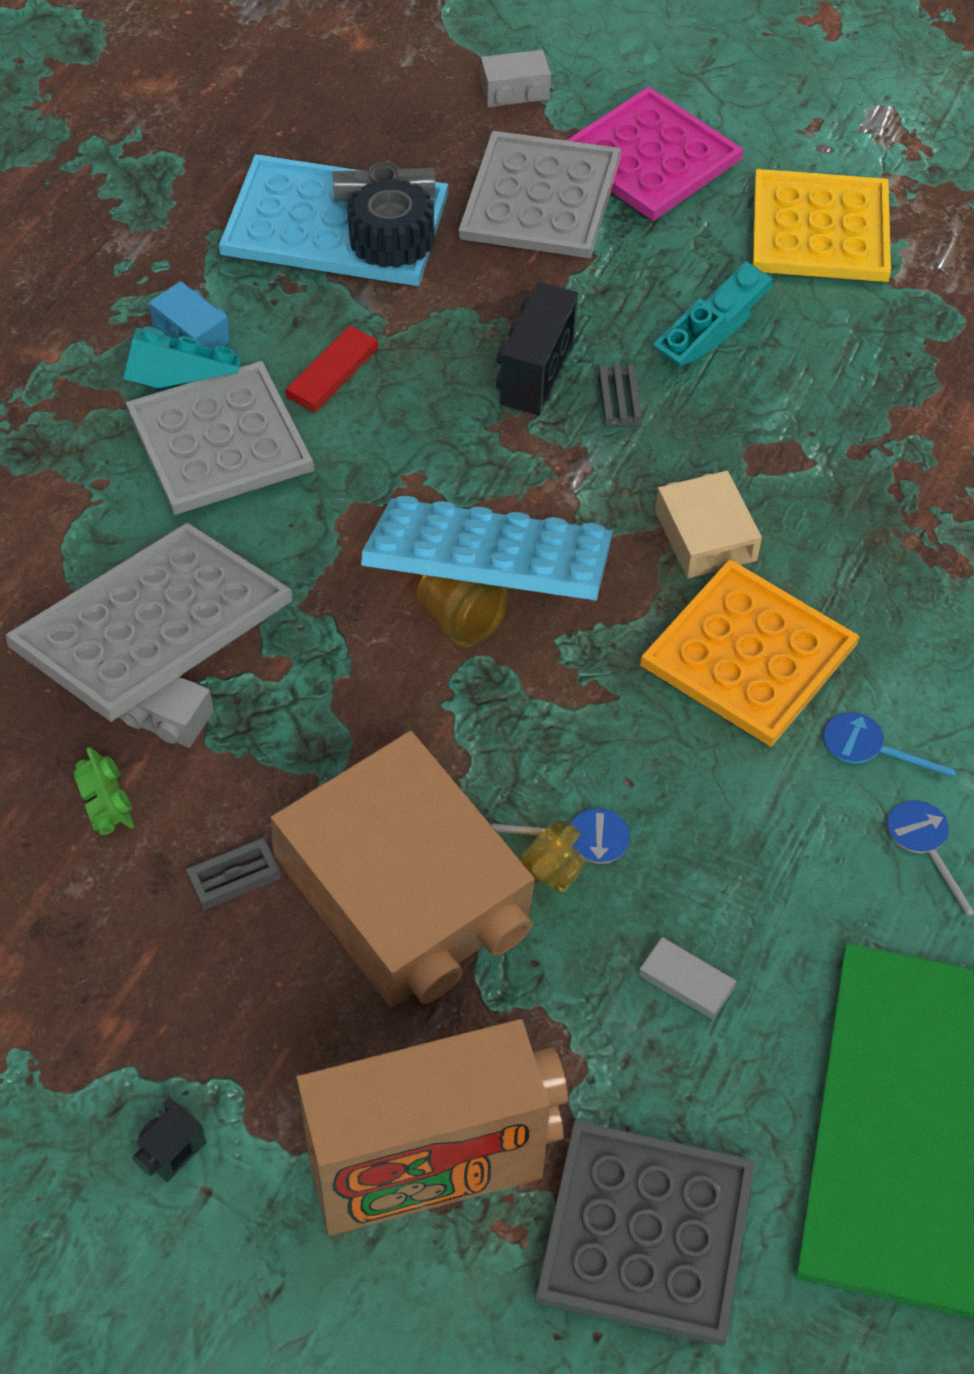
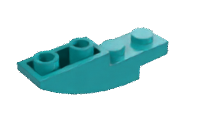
M745 261L706 301L699 298L653 344V348L678 366H683L702 357L732 335L750 318V309L773 287V278Z

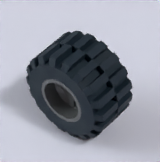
M389 179V181L379 180L375 181V184L372 185L366 184L362 187V190H358L353 194V199H349L347 214L350 246L352 251H356V256L359 259H365L366 263L371 265L379 264V267L394 266V268H397L403 264H414L416 259H423L426 257V252L432 250L433 243L435 242L434 204L430 194L427 191H423L421 186L417 184L411 185V182L406 180L402 182L397 181V179Z

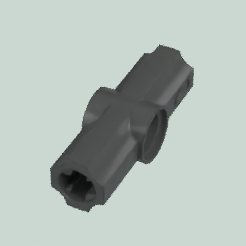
M386 161L373 164L369 170L333 171L334 201H349V199H353V194L358 190H362V187L366 184L372 185L375 184V181H389V179H397V181L401 182L403 180L410 181L411 185L417 184L422 187L423 191H427L430 194V198H435L434 168L398 169L395 164Z

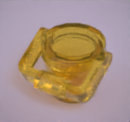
M556 820L552 825H549L534 840L520 860L535 878V883L542 881L560 894H563L572 885L587 864V860L572 847L581 833L571 822Z

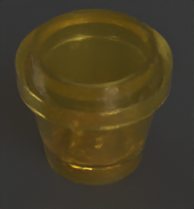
M424 575L417 590L419 604L439 623L445 637L459 647H471L489 638L499 627L507 608L506 587Z

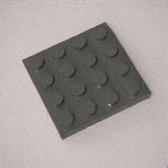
M574 1120L535 1303L724 1347L755 1160Z

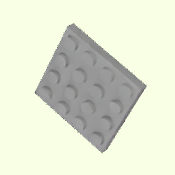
M492 131L458 230L460 240L591 258L621 160V148Z
M263 361L240 367L238 373L190 382L125 402L127 413L174 515L314 471L313 460Z

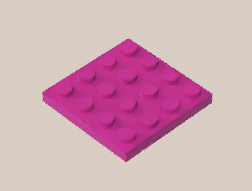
M649 86L566 140L621 148V160L611 192L652 221H655L743 159L744 152L743 148Z

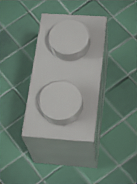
M534 50L481 57L480 84L487 107L550 100L551 72L544 51Z

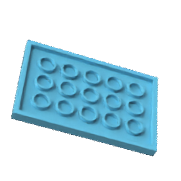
M255 154L219 243L220 255L420 286L430 252H426V257L423 259H416L414 264H403L397 268H394V266L384 268L379 267V264L371 265L366 263L365 259H359L356 256V251H352L347 214L349 201H334L333 171L359 170ZM435 182L436 197L431 198L434 204L435 235L448 197V184Z
M399 496L396 499L391 498L362 550L361 566L597 601L611 546L613 530H607L602 525L596 523H585L579 526L567 524L565 520L551 517L545 520L531 519L529 515L521 512H511L504 515L492 513L491 509L485 507L463 509L456 508L450 502L438 501L428 504L418 502V499L411 496Z

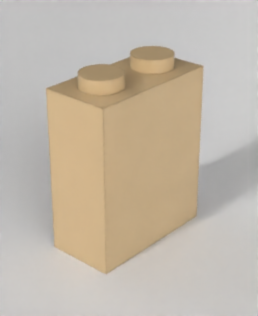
M728 470L715 474H705L701 477L682 482H672L666 486L658 487L655 513L687 579L719 571L729 559L739 565L758 560L762 536Z

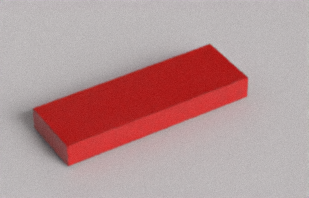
M349 326L286 388V397L316 413L379 349L378 340Z

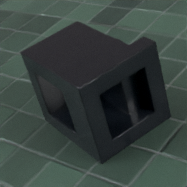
M170 1097L163 1102L165 1114L160 1119L156 1117L150 1120L140 1132L139 1140L136 1142L138 1151L132 1156L134 1162L147 1175L152 1176L156 1172L166 1182H169L207 1143L202 1124Z

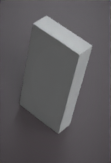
M663 937L639 971L640 977L712 1020L717 1016L735 989L737 982Z

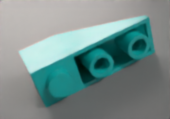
M154 327L136 328L123 379L155 388H163L238 373L241 356L236 355L232 349L227 347L215 346L210 348L200 345L199 341L190 337L181 336L177 339L166 336L163 331Z

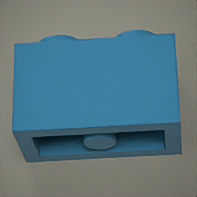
M181 281L148 302L152 327L163 331L166 336L177 339L181 336L190 337L199 341L200 345L210 348L215 346L224 347L230 342L229 319L224 311L213 307L197 290L190 289Z

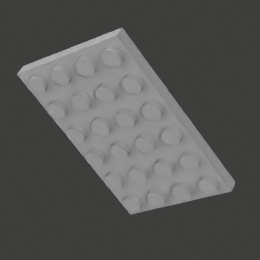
M186 523L5 634L9 648L112 722L292 602V592L290 588L189 523Z

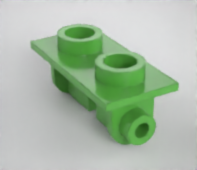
M88 747L86 750L90 760L79 761L75 765L76 770L73 775L84 800L87 801L97 795L95 799L85 804L92 828L98 831L100 835L112 833L115 830L114 825L119 822L132 829L134 824L129 813L132 810V804L126 793L120 789L117 778L120 777V772L117 765L109 756L103 757L91 747Z

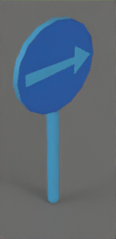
M853 712L839 714L832 718L825 726L823 735L825 747L833 757L843 762L853 764L868 762L880 752L950 777L956 775L954 769L884 746V736L881 727L864 714Z

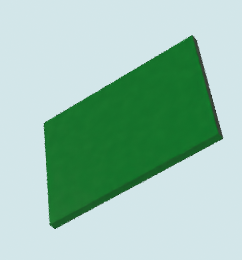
M846 943L841 965L795 1279L974 1319V969Z

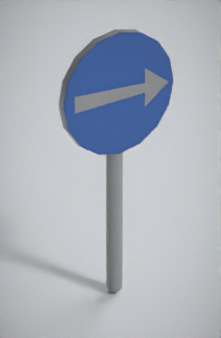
M907 801L894 807L887 821V830L890 838L899 847L908 852L928 853L967 916L973 915V909L936 851L948 839L949 824L946 816L935 806L922 801Z
M602 808L587 809L579 813L571 822L569 830L503 824L491 825L496 832L569 838L570 846L578 856L596 864L611 863L621 858L627 851L630 841L629 829L624 820L613 811Z

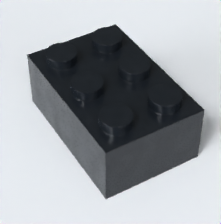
M538 281L532 294L525 295L521 307V316L519 319H513L509 330V340L507 343H501L497 354L496 362L501 365L496 380V388L500 389V405L538 416L541 415L575 343L578 292Z

